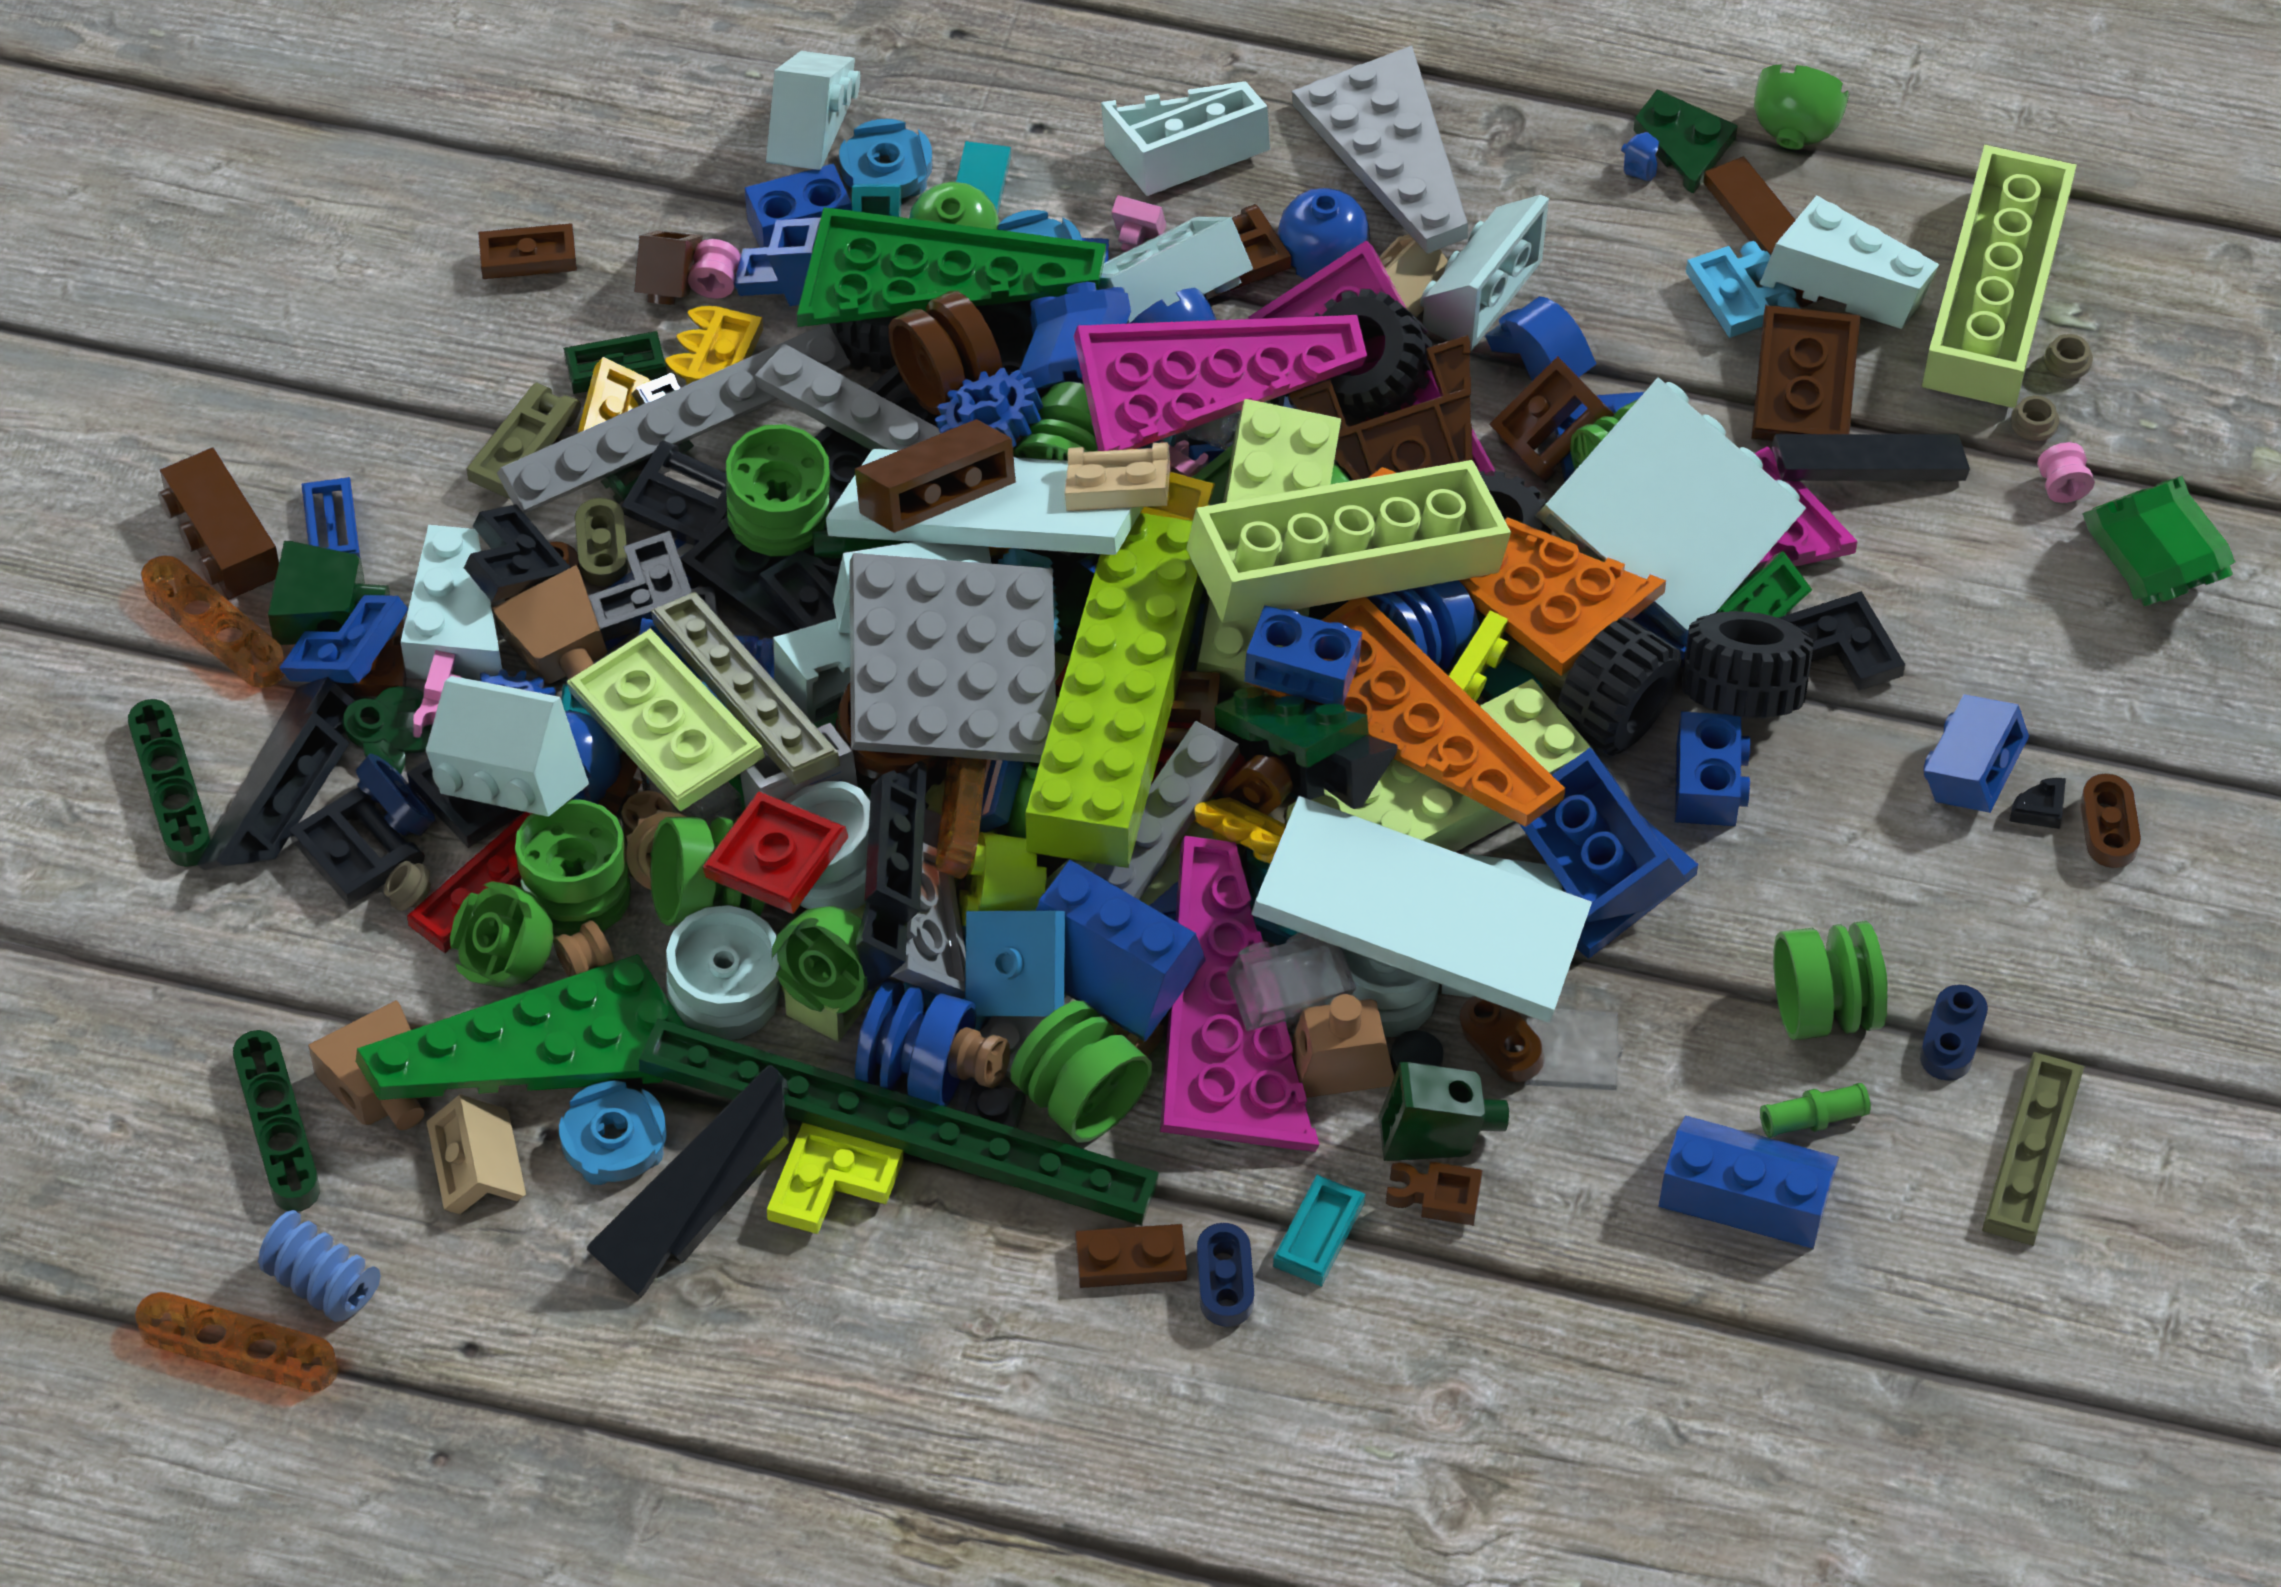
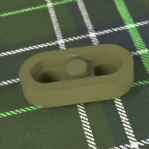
M594 498L584 502L575 513L580 573L583 579L592 585L600 587L611 586L627 575L629 569L628 558L623 547L627 545L624 513L620 505L611 499Z

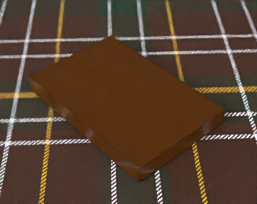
M1765 305L1751 439L1773 441L1775 434L1850 433L1860 315Z

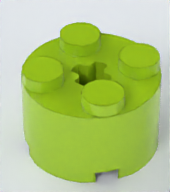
M980 832L975 840L965 839L961 852V869L967 870L965 889H958L956 892L962 926H966V911H1036L1039 899L1045 893L1047 867L1037 866L1036 853L1027 852L1026 838Z

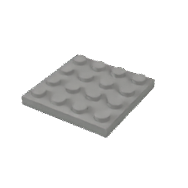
M853 553L849 561L851 750L1040 763L1056 708L1053 569Z

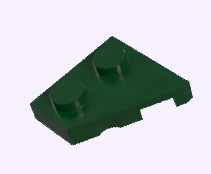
M1657 89L1636 115L1633 130L1636 134L1648 132L1659 141L1656 156L1666 167L1673 165L1684 177L1683 186L1685 189L1694 194L1703 182L1704 172L1714 168L1736 139L1738 125Z

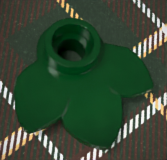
M402 686L385 689L375 700L364 698L352 702L346 708L342 720L346 735L354 744L363 748L365 758L369 754L377 755L393 766L400 774H402L405 766L406 753L426 751L433 724L423 727L420 738L413 736V718L415 712L422 704L424 692L416 688ZM361 717L372 718L377 723L367 724L362 721Z

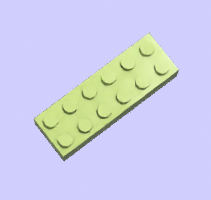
M1984 145L1929 348L1922 383L1923 388L2011 408L2017 405L2070 197L2076 164Z
M1244 399L1236 425L1223 503L1330 485L1341 418ZM1207 593L1193 671L1220 673V693H1234L1242 688L1254 687L1244 682L1246 652L1260 616L1222 623ZM1310 607L1294 611L1308 617Z
M1473 460L1198 507L1195 509L1186 550L1222 623L1258 617L1261 615L1264 605L1277 609L1296 610L1499 573L1511 531Z
M1533 678L1480 706L1551 775L1591 747ZM1392 759L1363 807L1352 809L1325 789L1324 796L1311 799L1320 804L1453 852H1457L1513 822V820L1395 759ZM1296 802L1288 806L1284 823L1286 825Z

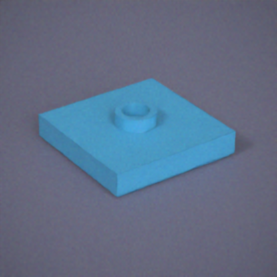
M966 911L965 1000L975 1004L976 1016L1047 1017L1064 1005L1065 911Z

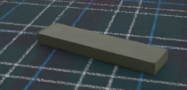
M2033 1052L1983 1224V1232L2034 1246L2085 1066Z

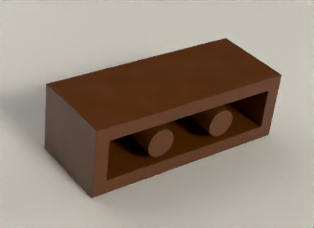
M975 419L855 468L859 512L889 531L896 533L1016 483L1012 438Z
M214 447L160 469L164 490L158 492V497L162 508L169 519L178 518L181 523L178 525L182 540L190 552L195 550L199 552L202 557L199 559L201 569L211 586L218 583L226 598L230 600L276 580L279 566L276 546Z

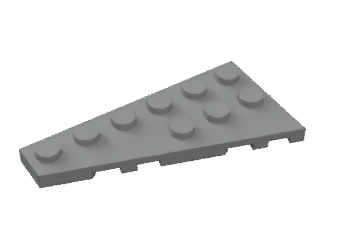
M1412 45L1367 63L1356 65L1351 69L1330 77L1316 80L1309 85L1292 91V102L1295 109L1427 254L1468 238V222Z

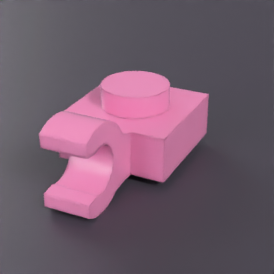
M435 650L424 687L423 701L413 718L414 737L420 738L423 727L433 724L444 682L451 676L462 678V676L454 675L455 654Z

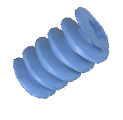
M295 1210L285 1212L271 1226L262 1242L258 1259L261 1271L269 1276H275L277 1282L287 1288L291 1287L295 1295L302 1299H307L312 1307L317 1310H324L325 1316L334 1322L344 1321L354 1316L367 1304L377 1290L381 1277L380 1270L372 1266L364 1271L366 1266L364 1258L355 1255L348 1259L349 1248L340 1243L332 1247L333 1237L323 1232L316 1236L317 1225L310 1221L300 1224L301 1214Z

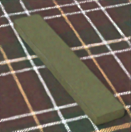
M696 592L651 610L653 624L734 717L762 745L763 750L794 785L840 766L838 751Z

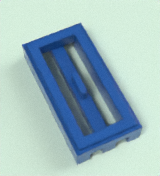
M350 477L302 483L308 545L319 547L313 494L323 493L329 543L327 549L355 554L360 558ZM342 490L348 545L339 546L333 492Z

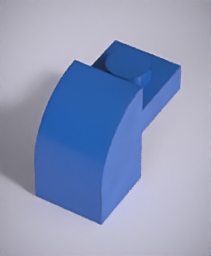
M821 217L776 220L769 247L743 248L734 281L739 296L784 294L789 306L799 305Z
M1539 296L1522 309L1506 313L1499 319L1500 325L1485 334L1492 352L1520 353L1532 381L1557 356L1578 377L1597 365L1585 336L1575 320L1560 305L1545 297Z

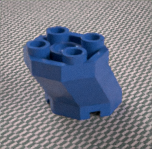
M1083 282L1067 287V294L1043 297L1031 301L1032 314L1030 321L1033 338L1020 368L1023 377H1031L1040 399L1044 392L1054 384L1064 382L1084 384L1073 337L1078 325L1127 324L1131 308L1128 293H1125L1124 288L1113 287L1096 290L1095 283Z

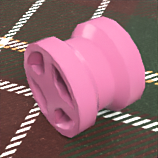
M709 239L700 242L694 251L693 259L695 264L692 265L689 271L688 284L692 290L704 297L714 299L725 298L734 289V274L738 270L741 254L737 248L723 240Z
M2067 442L2054 445L2045 450L2038 458L2037 465L2042 477L2047 479L2045 483L2049 499L2054 502L2068 503L2079 500L2089 494L2094 487L2095 481L2091 470L2085 466L2087 462L2083 447L2077 443Z

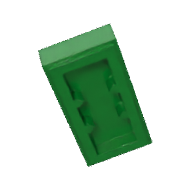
M1782 551L1775 554L1739 586L1716 613L1744 611L1779 618L1787 614L1813 589Z

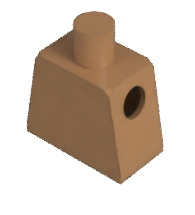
M576 565L492 608L504 639L538 677L544 679L545 684H551L565 676L569 680L593 665L594 661L604 657L607 653L584 582Z
M1342 994L1335 997L1330 1005L1308 1007L1302 1011L1291 1041L1293 1047L1291 1055L1299 1083H1303L1306 1098L1391 1086L1394 1074L1377 1001L1372 999L1358 1000L1352 995Z
M397 1000L308 1044L316 1077L362 1124L371 1125L389 1115L397 1129L407 1130L417 1125L424 1117V1110L417 1101L421 1098L378 1100L355 1062L357 1048L411 1030L402 1007Z

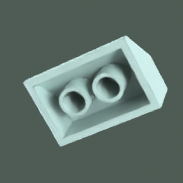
M1537 195L1498 206L1485 222L1479 221L1474 226L1467 245L1461 252L1455 251L1446 264L1444 274L1437 282L1431 281L1422 294L1420 305L1424 307L1423 325L1426 330L1448 341L1468 335L1470 351L1474 349L1542 262L1549 198Z
M1195 217L1105 262L1099 290L1113 287L1124 288L1125 293H1128L1131 308L1127 324H1129L1140 313L1163 299L1167 306L1180 301L1175 293L1180 290L1197 288L1202 294L1213 289L1216 294L1230 290L1241 283L1239 276L1253 270V267L1232 217Z
M455 676L449 677L444 682L426 747V753L433 770V779L439 787L441 794L549 817L589 785L560 697Z

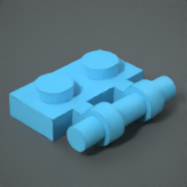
M1750 241L1742 246L1740 253L1743 257L1737 258L1730 246L1687 260L1686 274L1729 338L1762 327L1765 305L1801 309L1795 300L1796 292L1790 286L1776 282L1774 289L1763 285L1757 288L1753 280L1761 281L1771 255L1767 251H1762L1755 241Z

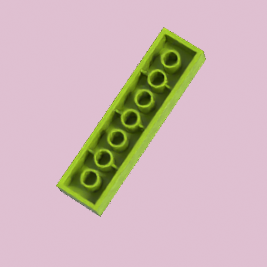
M1140 513L1117 554H1100L1025 812L1027 852L1129 868L1204 591V584L1186 550L1193 521Z

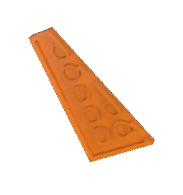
M1381 467L1368 478L1394 474L1396 472ZM1508 517L1505 519V522L1511 534L1499 573L1459 580L1466 588L1477 610L1485 616L1491 610L1507 618L1505 632L1560 676L1572 668L1584 648L1600 631L1619 618L1629 617L1633 619L1663 595L1666 587V580L1651 574L1647 579L1625 571L1624 563L1609 557L1605 562L1580 553L1578 545Z
M1367 597L1351 599L1321 620L1328 623H1341L1350 629L1362 632L1360 661L1343 706L1346 707V711L1367 715L1368 736L1397 744L1398 750L1393 759L1525 827L1564 800L1565 787ZM1250 684L1256 688L1263 689L1265 693L1272 696H1293L1276 690ZM1305 699V702H1307V703L1316 704V705H1321V706H1322V705H1326V704H1322V703H1319V702H1315V701H1311V700Z

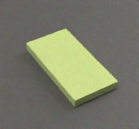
M651 628L566 681L570 693L680 812L765 758L762 745Z

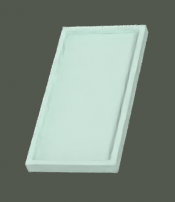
M872 449L862 465L899 450ZM1014 457L1016 483L896 533L860 514L856 477L854 476L826 517L828 536L1116 555L1143 507L1066 511L1065 486L1068 461Z
M1298 796L1255 900L1251 915L1550 1023L1592 902Z

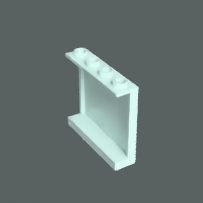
M1658 377L1535 516L1561 539L1578 545L1580 553L1603 562L1609 557L1624 563L1625 571L1645 579L1651 574L1666 580L1665 593L1643 611L1682 645L1687 644L1689 625L1699 617L1716 613L1803 513L1806 507L1799 502L1800 497L1792 486L1782 480H1774L1762 469L1763 464L1752 451L1744 447L1738 448L1725 436V429L1716 419L1706 414L1702 416L1689 405V398L1681 388L1671 382L1665 383Z

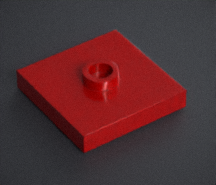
M758 791L704 864L705 877L794 914L848 839L846 826Z

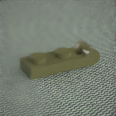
M537 382L534 383L466 468L468 481L510 499L497 472L501 467L552 445L564 428L572 426L576 421L581 409L580 401L567 395L560 398L552 394L551 388Z

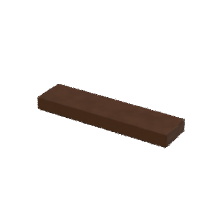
M1744 156L1704 172L1703 184L1747 239L1755 241L1762 251H1767L1771 255L1776 243L1795 222L1794 217ZM1792 287L1796 292L1795 299L1802 307L1814 303V301L1802 298L1803 290ZM1819 296L1817 301L1824 299L1825 297Z

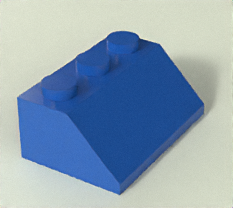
M1591 747L1552 774L1565 787L1564 800L1526 827L1520 824L1566 892L1592 902L1586 918L1588 922L1646 911L1687 881Z
M1072 860L1067 862L1039 899L1036 911H1065L1064 993L1076 1001H1086L1098 1014L1146 1042L1206 961L1196 933Z
M1685 1115L1676 1132L1665 1168L1658 1207L1814 1249L1839 1157Z

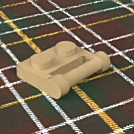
M1168 442L1153 443L1152 448L1085 452L1084 447L1068 448V470L1065 486L1066 511L1167 506L1170 476Z

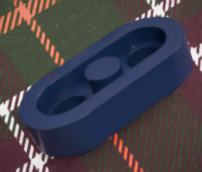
M369 754L356 768V774L360 779L357 786L363 792L370 795L372 801L380 803L388 813L384 818L397 832L404 836H408L411 832L421 836L435 821V815L403 776L388 762L377 755Z
M1952 985L1943 989L1937 996L1920 1052V1061L1923 1068L1928 1074L1937 1079L1946 1081L1957 1080L1965 1076L1971 1068L1988 1011L1986 999L1975 988L1967 985ZM1955 1005H1963L1968 1007V1009H1960ZM1946 1044L1955 1047L1956 1050H1946L1941 1045Z
M1231 1223L1213 1224L1202 1231L1197 1241L1200 1308L1203 1315L1213 1324L1231 1327L1247 1320L1254 1307L1251 1244L1248 1235L1240 1227ZM1219 1253H1227L1232 1258L1229 1260H1219L1215 1256ZM1228 1299L1235 1302V1305L1229 1307L1222 1306L1218 1302Z

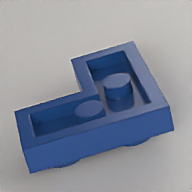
M364 595L339 632L304 631L280 666V670L289 681L313 682L329 677L335 683H359L370 672L373 661L386 642L395 635L397 626L407 613L408 608L399 596Z

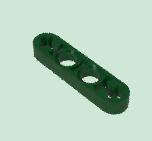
M143 700L131 708L128 714V725L165 850L169 859L176 865L183 867L196 866L207 848L211 837L173 711L162 700ZM156 720L161 738L151 740L146 722ZM169 755L177 759L176 764L167 770L159 771L150 767L152 761L159 756ZM173 794H182L189 798L188 803L179 809L171 810L162 806L163 801ZM188 825L194 844L184 846L179 827Z
M263 1030L249 1031L236 1040L233 1047V1058L271 1194L276 1205L283 1210L303 1211L310 1208L317 1201L320 1194V1185L281 1047L277 1038L270 1032ZM255 1051L262 1052L267 1069L266 1073L257 1074L251 1053ZM267 1090H276L284 1094L283 1101L275 1107L264 1108L256 1104L257 1097ZM278 1133H291L297 1138L295 1144L287 1150L277 1151L268 1146L269 1140ZM295 1166L302 1189L291 1191L285 1168Z

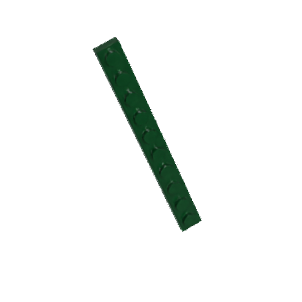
M657 1019L639 1058L640 1072L734 1100L768 1065H772L787 1080L788 1089H784L786 1117L901 1149L903 1153L1140 1226L1143 1225L1158 1184L1159 1172L662 1019Z

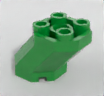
M2183 476L2156 484V487L2153 488L2150 487L2130 493L2082 513L2088 531L2127 581L2133 599H2141L2143 607L2159 601H2168L2190 592L2189 589L2202 584L2208 585L2233 575L2230 565L2236 562L2229 544L2191 497Z

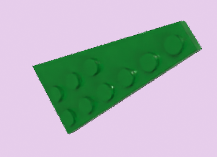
M824 207L797 312V327L899 316L912 309H922L925 311L926 306L931 300L949 291H959L969 298L976 307L1035 300L1043 297H1059L1067 294V287L1083 282L1095 283L1096 290H1099L1106 257V244Z
M636 954L357 1048L355 1062L378 1100L443 1096L447 1089L477 1088L478 1094L498 1093L499 1086L526 1085L527 1091L580 1088L600 1082L612 1081V1079L642 1077L643 1084L663 1082V1078L639 1071V1058L657 1019L686 1026L640 955Z

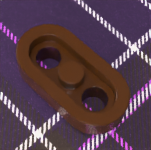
M1256 755L1236 771L1223 785L1222 795L1224 798L1231 797L1268 815L1293 791L1291 771L1282 760L1275 756Z
M2106 773L2095 775L2086 782L2080 800L2087 851L2091 858L2102 866L2109 868L2124 867L2135 859L2141 841L2134 792L2130 784L2117 775ZM2101 803L2108 804V805H2110V807L2104 808V807L2100 806L2099 804H2101ZM2107 845H2114L2117 848L2109 847Z
M1472 996L1463 1004L1460 1010V1023L1465 1038L1501 1078L1510 1082H1523L1535 1077L1544 1065V1052L1541 1040L1516 1011L1476 996ZM1488 1012L1493 1013V1014H1492L1490 1017H1488V1018H1479V1017H1478L1479 1015H1481V1014H1483V1013H1488ZM1519 1045L1524 1047L1519 1052L1513 1053L1508 1051L1513 1046Z

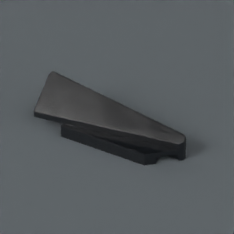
M329 677L301 685L296 689L197 863L201 869L209 870L217 867L260 863L276 859L290 837L289 829L299 823L350 744L341 735L344 732L342 720L346 708L355 700Z
M1226 692L1220 694L1219 704L1233 697L1234 693ZM1217 726L1221 735L1239 744L1240 752L1244 756L1246 763L1256 755L1275 756L1282 760L1291 771L1293 791L1291 793L1311 800L1324 796L1325 789L1352 809L1363 807L1398 750L1397 744L1366 735L1312 766L1305 768L1296 763L1295 753L1289 750L1287 754L1280 756L1269 751V741L1267 740L1248 741Z
M922 761L916 762L908 770L898 774L894 770L885 773L871 785L864 898L866 905L856 939V948L864 977H867L869 991H874L906 962L907 923L920 912L927 764Z
M768 1065L588 1244L587 1251L640 1298L647 1292L670 1254H673L684 1263L789 1143V1124L785 1118L784 1089H788V1084L780 1072L772 1065Z

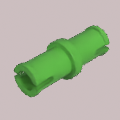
M1862 1083L1826 1092L1811 1089L1805 1091L1800 1098L1772 1105H1762L1760 1107V1120L1768 1138L1807 1128L1817 1132L1825 1130L1828 1127V1123L1856 1116L1869 1115L1871 1103L1868 1091Z

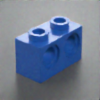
M834 163L823 166L821 170L811 169L745 187L747 220L759 247H769L776 220L819 218L822 216L824 207L852 211L851 200Z
M1264 605L1246 652L1244 682L1293 696H1300L1322 704L1344 705L1360 661L1362 632L1350 629L1341 623H1328L1302 616L1291 609H1277Z
M1681 711L1676 740L1675 823L1736 826L1739 807H1748L1750 777L1741 776V766H1748L1750 736L1741 735V717L1728 714Z

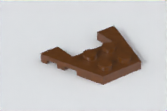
M1468 335L1429 347L1425 351L1441 397L1350 427L1346 425L1331 380L1289 393L1288 400L1293 409L1341 418L1334 461L1351 481L1368 478L1381 467L1400 473L1472 460L1470 339Z

